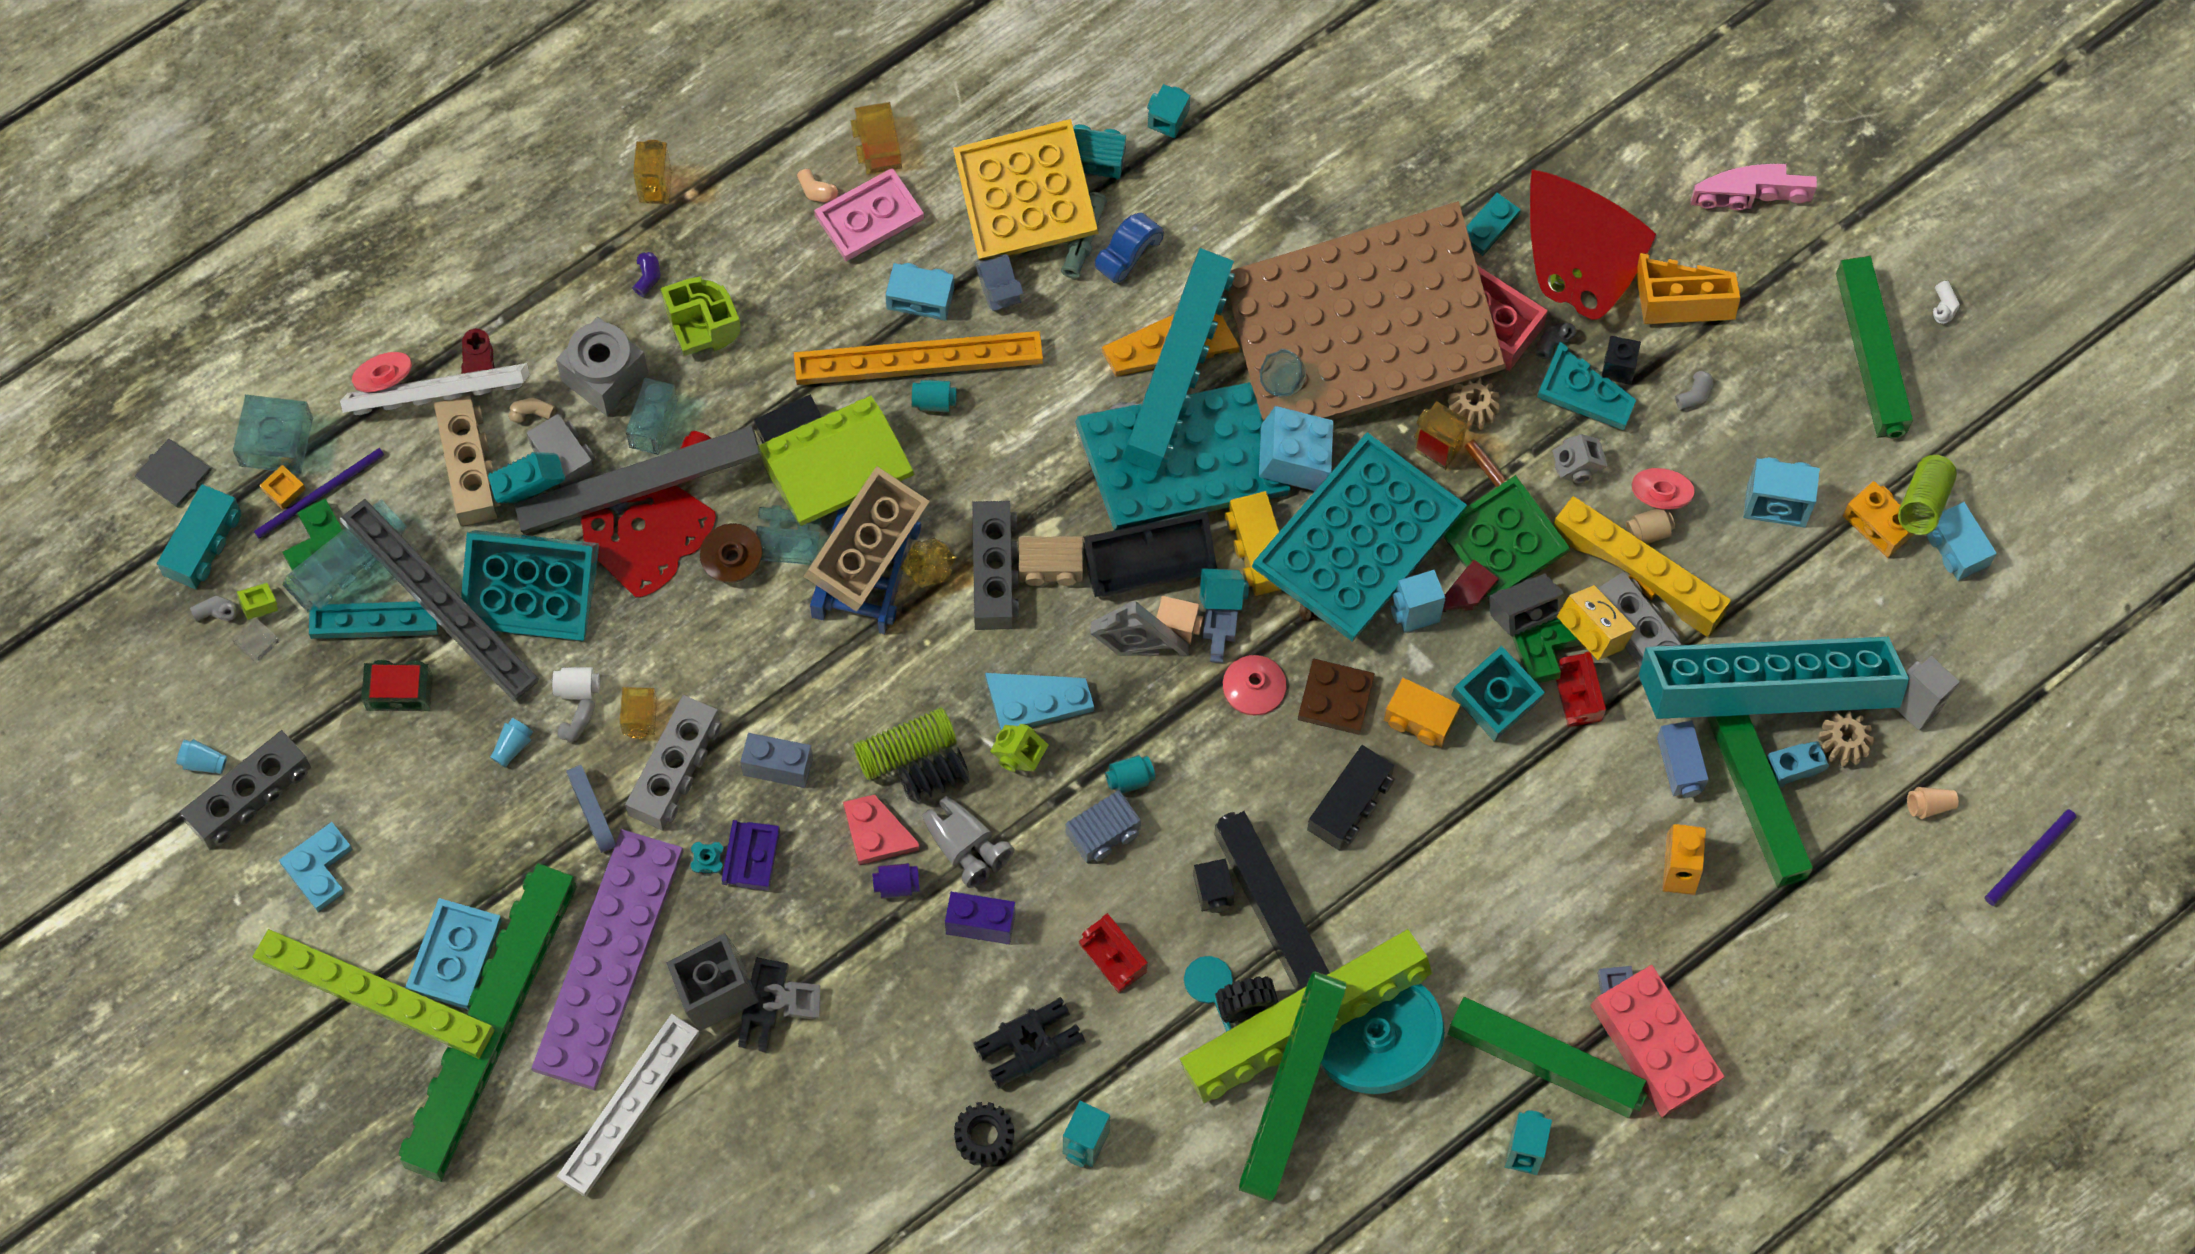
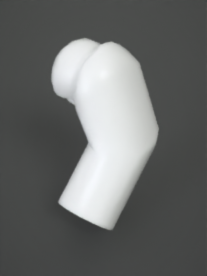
M1949 281L1940 282L1935 286L1941 301L1937 308H1934L1933 316L1938 323L1942 324L1950 322L1959 309V302Z

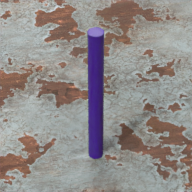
M2067 809L1984 897L1985 901L1994 906L2077 818L2076 814L2072 810Z

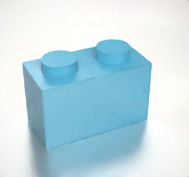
M894 263L885 294L886 309L946 321L954 292V275L941 269L927 270L911 263H904L902 265Z
M1965 502L1943 511L1935 530L1927 534L1930 544L1933 547H1937L1941 553L1946 570L1949 573H1953L1957 581L1989 567L1997 554Z
M1435 570L1398 580L1396 593L1393 594L1394 605L1391 606V612L1395 623H1401L1404 633L1439 623L1445 595Z

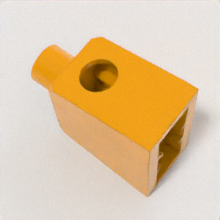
M1673 824L1667 832L1662 891L1689 895L1696 894L1703 871L1706 828ZM1687 872L1690 876L1681 877L1677 873Z

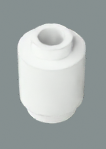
M593 667L561 668V671L553 672V695L561 696V699H593L594 693H599L600 676L599 674H594Z

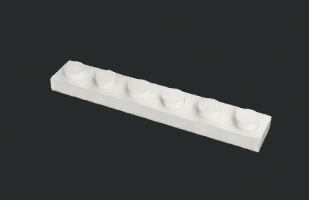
M527 363L399 384L377 392L347 393L340 400L343 413L353 411L354 415H362L371 412L374 407L383 406L384 410H392L401 407L404 402L413 401L414 405H422L431 402L432 398L443 396L444 400H452L461 397L462 393L473 391L474 395H482L491 392L492 388L503 386L504 390H512L521 387L530 374Z
M671 1013L557 1175L559 1181L586 1198L700 1035L699 1030Z

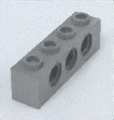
M1622 572L1598 588L1636 628L1625 649L1640 668L1646 647L1681 645L1677 632L1672 627L1668 628L1661 619V613L1653 603H1648L1642 595L1640 585L1635 579H1629L1625 572ZM1629 606L1635 610V613H1625L1621 607ZM1640 631H1650L1654 637L1646 638L1642 636Z
M682 695L625 804L628 816L662 831L667 822H673L679 809L677 803L681 795H686L692 786L693 777L691 776L696 766L700 768L706 759L708 752L706 747L710 739L715 740L721 730L722 723L720 722L718 709ZM688 732H695L698 734V736L691 741H686L682 739V737ZM675 759L684 762L678 768H670L668 766ZM659 787L669 788L668 793L663 796L653 794Z

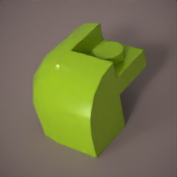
M700 276L688 278L660 288L671 328L684 356L710 347L715 352L732 343L740 334L739 317L731 297L723 285L720 286L714 281L704 280Z

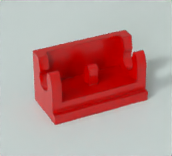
M1589 651L1584 654L1559 659L1561 675L1560 679H1556L1567 726L1573 727L1601 722L1606 708L1592 654Z
M1108 913L1082 933L1083 938L1079 940V945L1118 993L1147 973L1148 962Z

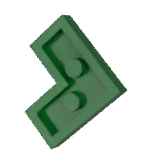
M326 499L297 512L310 538L282 552L298 582L355 554Z
M1553 618L1552 621L1548 620L1547 623H1542L1541 626L1531 627L1530 630L1526 629L1525 632L1521 631L1519 635L1515 634L1512 637L1523 669L1537 684L1560 679L1561 671L1553 651L1581 645V642L1558 618Z

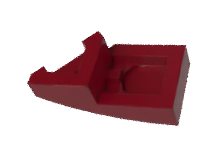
M1474 559L1446 592L1442 612L1452 609L1473 610V606H1478L1498 584V578Z

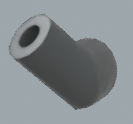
M1559 323L1547 327L1543 331L1536 348V356L1542 359H1549L1554 346L1559 345V342L1566 343L1575 337V326L1571 323Z

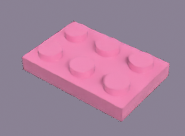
M893 168L814 210L816 219L846 262L924 219L923 211Z

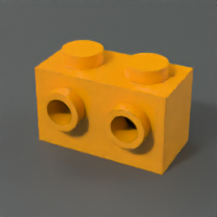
M1872 481L1848 503L1843 517L1887 558L1893 555L1914 535L1903 529L1899 523L1898 512L1901 505L1894 499L1892 493L1886 487L1879 486L1875 481Z

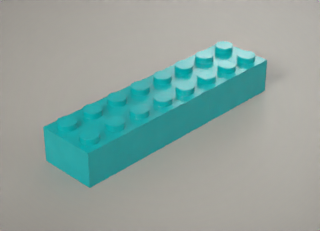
M1889 636L1646 647L1639 672L1640 681L1656 719L1900 708L1909 681V677Z

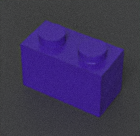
M951 891L945 918L946 935L1010 945L1016 915L1015 902Z

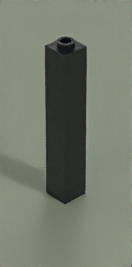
M1245 811L1238 814L1230 812L1219 818L1218 823L1215 824L1214 835L1296 992L1307 986L1308 980L1314 971L1324 975L1329 974L1330 972Z

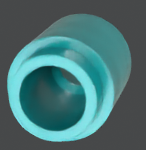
M921 380L920 383H913L912 407L919 408L920 411L949 412L950 406H956L957 388L951 387V381Z
M1140 755L1109 764V771L1105 772V777L1110 790H1120L1123 794L1149 785V782L1155 781V771L1148 756L1141 758Z

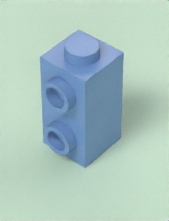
M1693 721L1661 726L1657 740L1672 795H1683L1684 798H1690L1701 794L1709 779Z

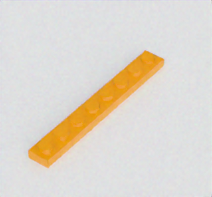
M1040 331L794 352L796 385L1037 365L1043 364Z

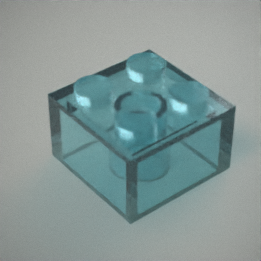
M245 394L233 447V453L239 466L276 471L281 465H284L291 473L301 474L313 421L308 403L306 401Z

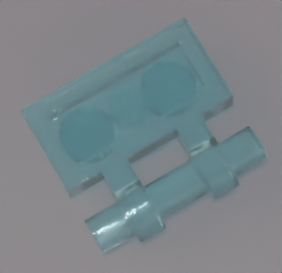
M772 505V508L759 507L758 519L770 520V527L757 526L756 534L761 541L763 550L761 560L811 565L818 555L820 533L808 531L809 524L821 525L822 517L800 526L789 509H782L780 505ZM781 521L798 523V530L780 528Z

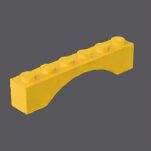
M1572 496L1555 518L1553 526L1567 545L1576 551L1601 558L1631 574L1661 597L1682 621L1706 637L1711 635L1725 616L1731 599L1576 497Z

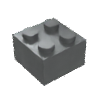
M726 933L666 962L685 1013L699 1031L759 1002L741 956Z

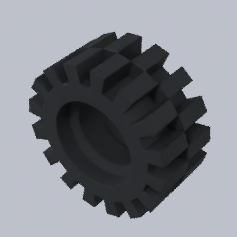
M1257 976L1254 979H1251V977L1245 978V981L1241 982L1238 980L1233 985L1228 984L1224 986L1225 988H1220L1215 993L1221 1019L1225 1023L1244 1022L1278 1003L1273 981L1266 976L1263 978Z
M977 1102L976 1107L972 1108L969 1105L966 1107L965 1113L961 1112L959 1114L958 1122H955L954 1138L957 1151L961 1152V1157L964 1160L967 1158L972 1165L981 1163V1167H987L986 1163H992V1166L998 1164L999 1159L1004 1160L1007 1158L1008 1151L1011 1152L1013 1148L1014 1125L1011 1122L1010 1115L1004 1113V1108L1001 1106L996 1108L994 1103L988 1102V1105H982V1102ZM980 1123H989L997 1130L996 1140L988 1146L976 1144L971 1137L973 1128Z

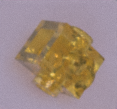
M934 537L922 542L917 541L909 549L908 555L900 569L921 588L935 583H943L952 573L950 567L957 557L949 551L948 546L944 542Z

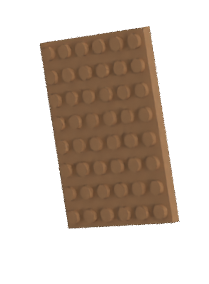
M1459 201L1230 271L1235 274L1228 294L1252 388L1263 422L1275 406L1335 420L1506 369Z

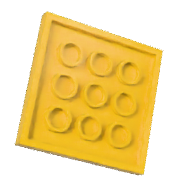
M1071 119L953 148L979 261L995 259L1003 254L1011 256L1099 234Z

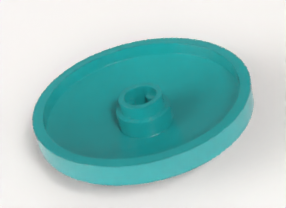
M1422 984L1412 985L1398 993L1394 999L1384 1001L1370 1009L1364 1016L1354 1018L1345 1023L1336 1032L1331 1033L1320 1065L1321 1068L1337 1084L1360 1093H1388L1414 1083L1433 1066L1443 1047L1445 1035L1444 1021L1436 999Z

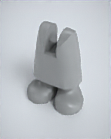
M945 796L940 800V805L949 816L943 821L932 809H928L922 814V817L930 834L953 866L958 864L963 866L962 882L968 888H974L989 878L990 869L994 873L999 871L1009 861L1015 849L1009 842L1005 841L995 845L991 844L989 839L992 837V832L960 804ZM971 848L982 856L986 864L981 860H977L971 854Z

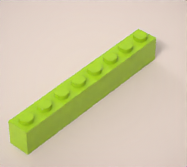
M1409 929L1327 974V976L1346 982L1345 994L1331 1033L1336 1032L1342 1025L1352 1019L1364 1016L1370 1009L1380 1003L1394 999L1398 993L1410 986L1422 983L1428 976L1433 974L1428 956ZM1306 987L1179 1058L1185 1075L1204 1104L1212 1099L1222 1097L1229 1089L1240 1083L1250 1081L1257 1073L1270 1066H1276L1281 1062Z

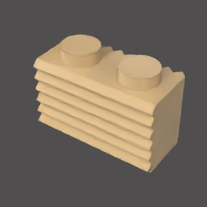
M1082 536L1019 537V582H1026L1030 586H1040L1045 582L1051 581L1057 582L1059 585L1070 586L1074 585L1076 581H1082Z

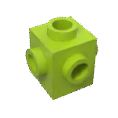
M1019 724V726L1004 725L1003 729L997 734L996 741L990 752L999 759V765L1008 771H1035L1049 744L1037 735L1034 729L1025 724Z

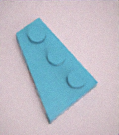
M985 673L1000 731L1004 725L1019 726V724H1025L1029 727H1035L1094 712V704L1086 678Z

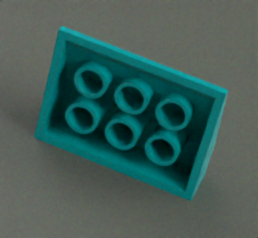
M480 530L467 532L461 598L492 631L584 641L596 578L599 543Z

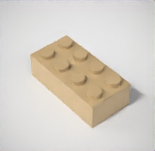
M876 466L803 577L857 612L930 501Z

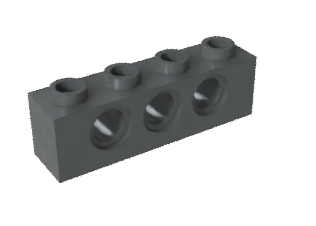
M972 501L975 630L1013 629V618H1019L1018 599H1012V589H1018V570H1012L1011 560H1018L1017 541H1011V531H1017V512H1010V501ZM991 533H999L1002 535V537L997 540H992L987 536ZM995 561L1003 564L998 569L990 568L988 565ZM995 590L1004 593L999 598H993L988 594Z
M281 730L180 811V814L185 823L210 850L215 845L219 846L225 843L230 838L231 832L241 824L245 825L252 821L257 815V811L263 806L278 800L282 795V791L292 783L296 784L304 779L311 766L303 752ZM280 767V771L276 775H266L270 768ZM249 787L255 788L251 795L241 796L244 789ZM229 808V812L225 816L215 817L218 810Z

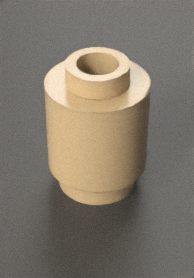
M1659 508L1634 515L1631 520L1626 521V530L1646 544L1671 537V530L1675 529L1674 519L1670 511L1665 512L1664 509Z

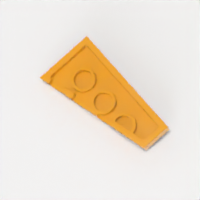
M1174 314L1102 346V353L1116 377L1155 369ZM1215 314L1213 321L1218 322L1212 340L1206 338L1204 345L1209 346L1205 359L1213 358L1214 354L1224 352L1233 354L1238 353L1240 350L1239 344L1222 315Z

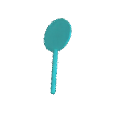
M1199 957L1192 961L1185 970V989L1198 1002L1215 1003L1220 1015L1215 993L1220 988H1225L1224 986L1228 984L1232 985L1231 970L1225 962L1217 957ZM1223 1022L1226 1032L1232 1029L1229 1022Z

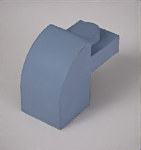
M1003 254L995 259L974 261L984 295L992 311L1021 303L1020 294H1023L1020 281L1014 277L1009 255Z

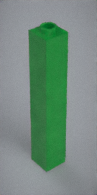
M1871 256L1844 259L1840 261L1836 277L1877 438L1885 436L1890 439L1899 438L1908 433L1913 418Z
M1750 716L1707 717L1777 888L1807 879L1813 867Z
M1463 997L1450 1024L1447 1035L1624 1117L1629 1118L1633 1109L1640 1111L1648 1094L1642 1091L1646 1080L1469 998Z

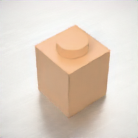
M1162 596L1156 618L1191 645L1194 634L1200 635L1203 623V616L1198 615L1199 604Z

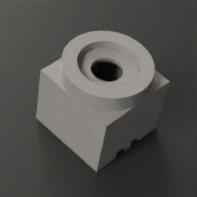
M598 316L590 324L578 329L571 337L568 347L556 358L561 381L607 417L620 404L619 401L624 396L627 397L630 394V389L633 386H637L649 374L644 351L629 341L620 328L604 322Z

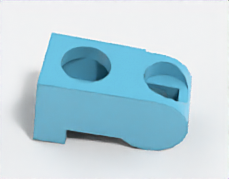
M1818 741L1802 743L1771 752L1767 756L1779 788H1783L1787 783L1815 776L1829 767V763Z

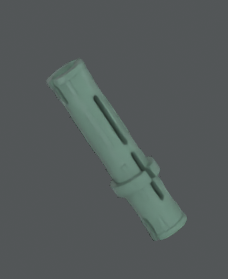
M1091 192L1089 195L1098 227L1107 198L1101 193ZM1094 235L1069 241L1067 245L1069 251L1061 268L1063 275L1073 279L1079 278L1085 258L1092 251L1091 242ZM1081 241H1082V244H1081L1079 253H1078V255H1077V252H1078L1080 243H1081Z

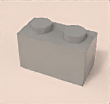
M559 414L527 432L530 447L534 452L556 453L559 455L565 475V481L557 484L559 488L581 482L595 473L592 464L595 457L586 444L580 445L576 439L579 435L570 421L564 422Z
M1932 656L1922 664L1919 661L1915 662L1906 673L1909 681L1901 707L1895 708L1918 730L1923 728L1941 711L1960 683Z

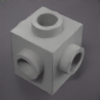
M1579 434L1578 436L1565 439L1562 445L1552 450L1555 458V469L1560 478L1574 481L1575 483L1587 482L1592 479V475L1608 467L1600 439Z

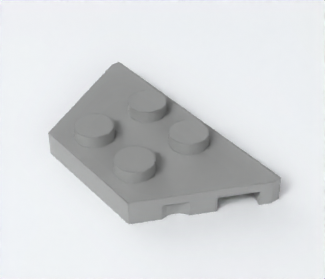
M1137 601L1130 602L1091 622V635L1118 656H1159V649H1174L1178 652V656H1189V644Z

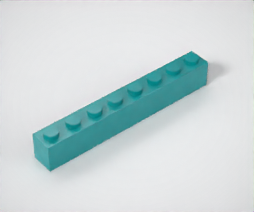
M1199 248L1122 460L1156 473L1161 462L1168 463L1174 446L1169 444L1170 438H1177L1183 423L1182 420L1178 419L1179 413H1186L1192 397L1187 394L1188 388H1195L1201 372L1196 370L1197 363H1204L1209 350V346L1204 345L1206 338L1212 340L1218 322L1213 321L1215 314L1221 315L1227 298L1222 297V293L1224 290L1229 292L1235 274L1230 272L1234 263L1233 260Z

